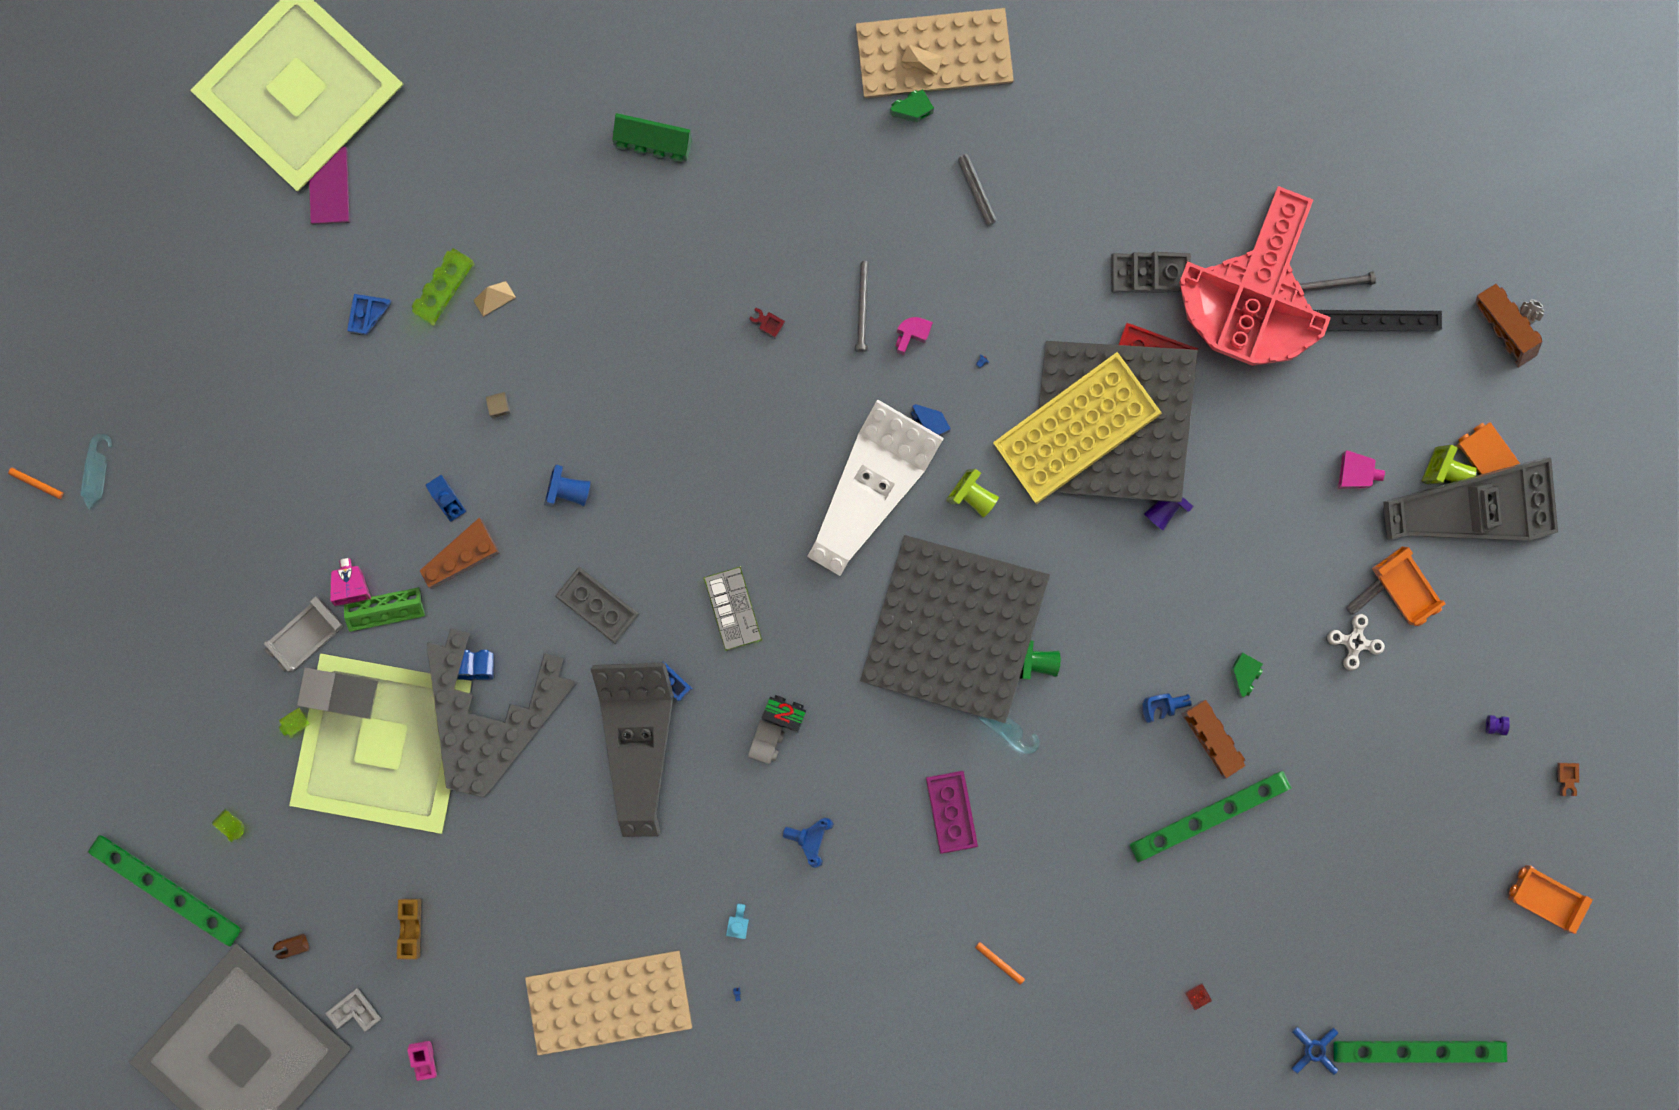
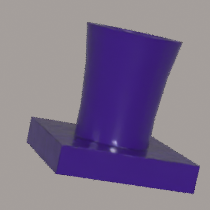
M1182 497V502L1157 501L1143 514L1164 531L1181 506L1188 512L1194 506Z

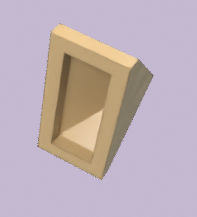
M908 44L901 62L937 75L943 56Z
M505 281L486 287L473 301L484 317L516 297Z

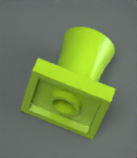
M1453 445L1438 446L1434 449L1421 482L1428 485L1443 483L1444 479L1450 483L1476 476V467L1453 460L1457 447Z
M967 469L946 501L954 505L960 504L964 500L984 518L995 506L999 496L975 483L981 472L977 469Z

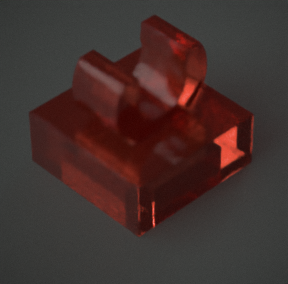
M1202 983L1185 992L1194 1010L1212 1001Z

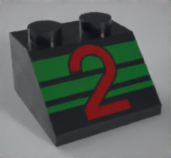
M777 695L774 698L770 697L762 719L799 733L806 714V710L803 709L804 705L793 702L792 705L785 702V698Z

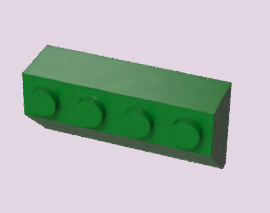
M616 113L612 141L617 148L622 150L631 148L640 154L649 152L658 158L667 156L671 157L673 161L682 162V160L687 161L692 136L690 129Z

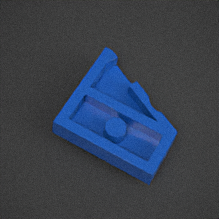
M354 294L347 331L368 335L390 306L391 300Z

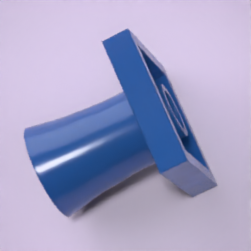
M555 465L552 469L544 505L552 507L557 497L584 507L588 497L590 481L561 477L563 466Z

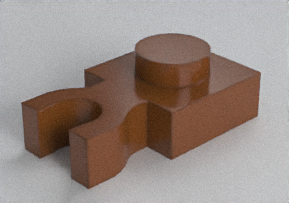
M1558 763V782H1563L1560 796H1566L1568 788L1571 790V796H1577V789L1574 783H1579V763Z

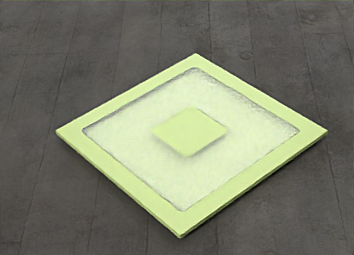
M280 0L190 91L298 192L404 84L314 0Z
M320 653L317 670L379 681L371 719L309 708L289 806L442 834L451 789L446 788L431 674ZM456 680L454 689L470 693L472 681Z

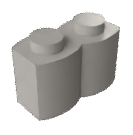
M760 720L748 757L768 764L771 761L775 762L778 755V750H775L777 743H782L785 732H782L783 727Z

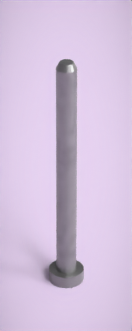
M862 261L860 266L858 344L855 345V351L858 352L868 351V345H865L867 261Z
M1371 271L1368 272V275L1302 283L1300 286L1303 291L1368 282L1370 285L1376 284L1375 272Z

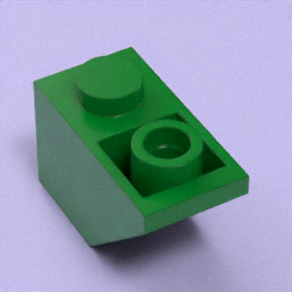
M923 89L912 91L908 94V98L904 100L899 99L892 103V107H890L891 116L913 122H919L934 112V107Z
M1243 652L1238 655L1230 670L1238 697L1240 698L1251 694L1254 688L1252 686L1254 679L1258 680L1263 672V669H1261L1263 663Z

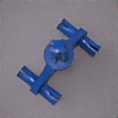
M823 818L810 828L803 829L802 831L785 827L783 837L798 842V845L802 846L810 866L817 868L823 863L818 853L825 830L832 829L834 824L831 819Z

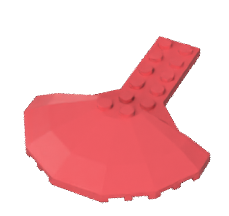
M1278 186L1252 251L1240 257L1223 261L1214 267L1203 268L1187 262L1179 281L1187 320L1213 351L1254 366L1293 360L1324 337L1331 317L1312 310L1289 264L1313 199Z

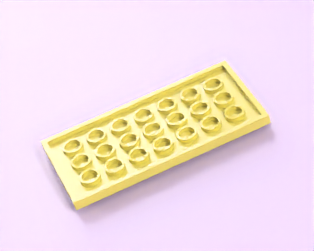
M1116 352L993 443L1031 498L1038 504L1152 422L1162 412L1119 353Z

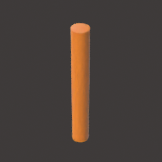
M10 468L8 472L9 475L58 499H61L63 496V492L14 468Z
M981 942L976 945L975 948L1018 984L1021 985L1024 982L1025 978Z

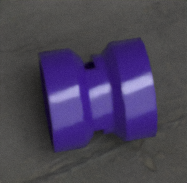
M1495 715L1487 716L1485 724L1487 734L1499 733L1504 736L1508 735L1510 728L1509 717L1501 716L1497 718Z

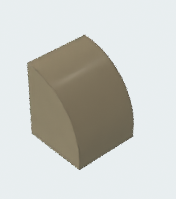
M505 392L486 397L489 415L492 419L511 414Z

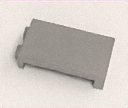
M316 596L310 601L311 604L271 640L263 643L267 647L265 651L272 658L275 656L279 660L277 664L284 672L288 670L293 673L344 627L323 601Z

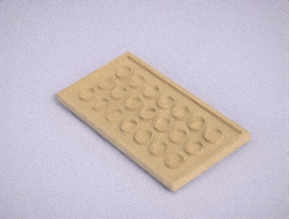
M1005 8L856 23L864 98L909 94L914 90L920 91L922 89L924 92L1014 82ZM908 44L943 56L937 75L901 62Z
M680 950L525 977L537 1055L692 1029Z

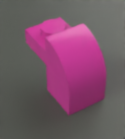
M911 317L904 320L897 329V333L903 335V337L899 336L895 346L898 347L897 353L905 354L911 338L926 343L933 322L919 317Z
M424 1041L409 1044L407 1050L411 1068L414 1067L416 1080L436 1078L437 1073L433 1058L434 1051L431 1042Z

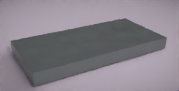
M580 567L575 570L555 595L556 598L615 644L639 615L638 612Z

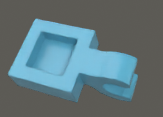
M738 903L736 916H729L726 936L746 938L749 919L743 918L745 904Z

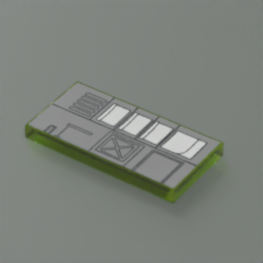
M741 567L704 577L725 651L762 641Z

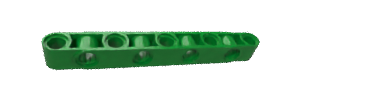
M1280 771L1129 844L1137 863L1280 795L1292 787L1284 771ZM1260 786H1264L1267 790L1264 797L1258 794ZM1227 802L1232 805V811L1228 814L1223 810V806ZM1192 819L1196 820L1198 824L1195 830L1189 828V822ZM1157 836L1163 839V844L1160 847L1154 845V839Z
M98 835L87 851L109 868L225 945L231 947L242 931L238 925L104 836ZM116 853L120 855L118 864L113 861V856ZM147 875H150L152 877V883L150 885H147L145 882V877ZM179 896H182L185 900L182 907L177 903ZM212 917L217 921L215 928L209 925V920Z
M1505 1041L1333 1042L1334 1062L1340 1063L1508 1062L1507 1042ZM1360 1047H1365L1366 1054L1363 1057L1358 1055ZM1404 1047V1049H1405L1404 1055L1401 1056V1057H1398V1055H1397V1050H1398V1048ZM1442 1047L1444 1053L1442 1056L1438 1057L1436 1055L1437 1048ZM1481 1047L1483 1052L1481 1056L1477 1057L1475 1050Z

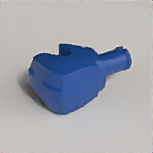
M1167 693L1145 698L1142 703L1145 721L1147 723L1154 721L1155 709L1160 710L1159 719H1164L1167 713L1169 716H1174L1175 709L1192 706L1191 700H1189L1190 695L1186 694L1172 698Z

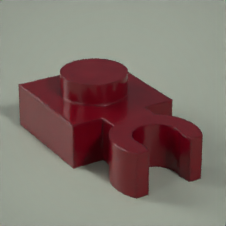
M755 308L754 311L759 314V317L754 319L750 316L749 320L755 324L760 323L759 329L776 339L785 321L770 312L764 316L759 308Z

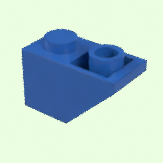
M917 404L912 406V412L910 413L915 422H919L920 425L939 436L950 432L951 428L942 412Z
M442 474L426 484L432 498L450 522L466 512Z

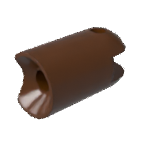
M302 933L276 942L272 949L277 951L286 947L287 950L275 955L277 959H286L309 951V944L305 934Z

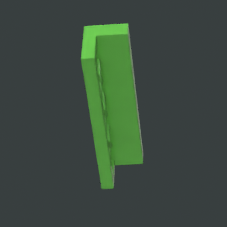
M420 587L373 596L369 600L344 605V619L349 632L425 616L421 602ZM416 595L415 599L407 600L409 596ZM396 599L394 603L388 604L390 600ZM377 603L375 607H369L371 604ZM359 607L356 611L349 612V608Z

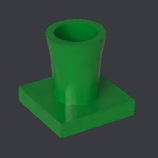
M1031 640L1019 680L1031 679V672L1057 677L1061 663L1060 652L1058 650L1033 651L1034 641Z

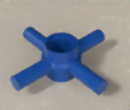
M1298 1026L1293 1029L1292 1033L1305 1045V1056L1292 1067V1070L1298 1074L1310 1061H1320L1332 1075L1336 1074L1338 1069L1325 1056V1046L1339 1034L1338 1031L1332 1028L1318 1041L1310 1040ZM1313 1046H1318L1320 1049L1316 1056L1311 1054Z

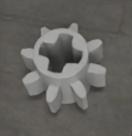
M1533 299L1529 303L1524 301L1520 308V313L1530 323H1534L1535 320L1540 322L1544 315L1543 305Z

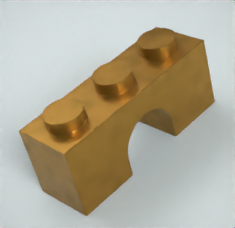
M399 899L398 919L400 921L399 939H397V959L420 958L421 899Z

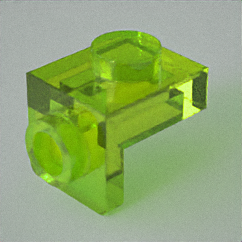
M300 708L295 709L279 720L281 724L279 729L284 736L288 735L290 739L294 737V734L310 725Z
M226 808L212 822L218 830L227 836L230 842L234 839H239L244 833L245 827L243 822Z

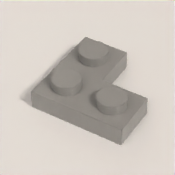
M358 988L325 1013L337 1029L352 1017H354L364 1032L381 1020V1017Z

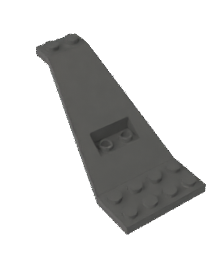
M1550 457L1517 464L1383 501L1387 539H1396L1408 535L1533 540L1558 533L1552 459Z
M665 662L593 665L591 673L601 706L617 818L622 837L659 836L661 831L656 815L674 697Z

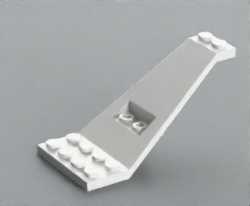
M877 400L857 436L816 542L807 557L841 576L853 555L926 471L944 438ZM864 473H868L870 478H866ZM881 483H885L886 487H882Z

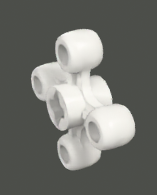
M1363 614L1353 617V632L1350 635H1344L1339 630H1332L1327 635V640L1331 645L1343 644L1348 648V656L1344 659L1343 665L1350 671L1356 670L1359 667L1358 654L1361 650H1369L1372 654L1378 655L1385 649V645L1381 640L1375 639L1370 641L1364 637L1363 630L1368 625V618ZM1358 619L1362 620V625L1358 624ZM1334 634L1338 637L1337 641L1333 639ZM1356 639L1359 645L1355 646L1352 640ZM1375 644L1379 646L1378 650L1374 648ZM1350 660H1353V662H1354V665H1353V666H1351V665L1349 664V661H1350Z

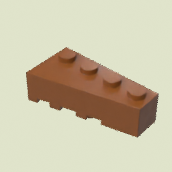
M1494 284L1478 294L1475 301L1476 305L1488 323L1491 324L1493 322L1498 338L1505 340L1506 350L1509 354L1513 352L1517 358L1515 363L1518 368L1535 358L1543 342L1539 332L1532 329L1529 320L1520 314L1518 306L1508 299L1506 291L1497 284Z
M478 518L419 571L428 588L434 589L500 553L483 520Z
M1206 700L1198 702L1181 713L1223 779L1228 778L1246 766L1244 764V756L1240 751L1237 752L1234 747V741L1226 734L1223 724L1215 716L1212 707Z

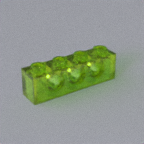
M454 248L446 252L443 257L444 262L432 274L433 279L423 287V294L420 299L417 298L412 304V313L433 327L475 264L472 259ZM450 267H456L454 274H447V270ZM439 283H446L445 289L437 290ZM430 298L436 299L433 306H427V301Z

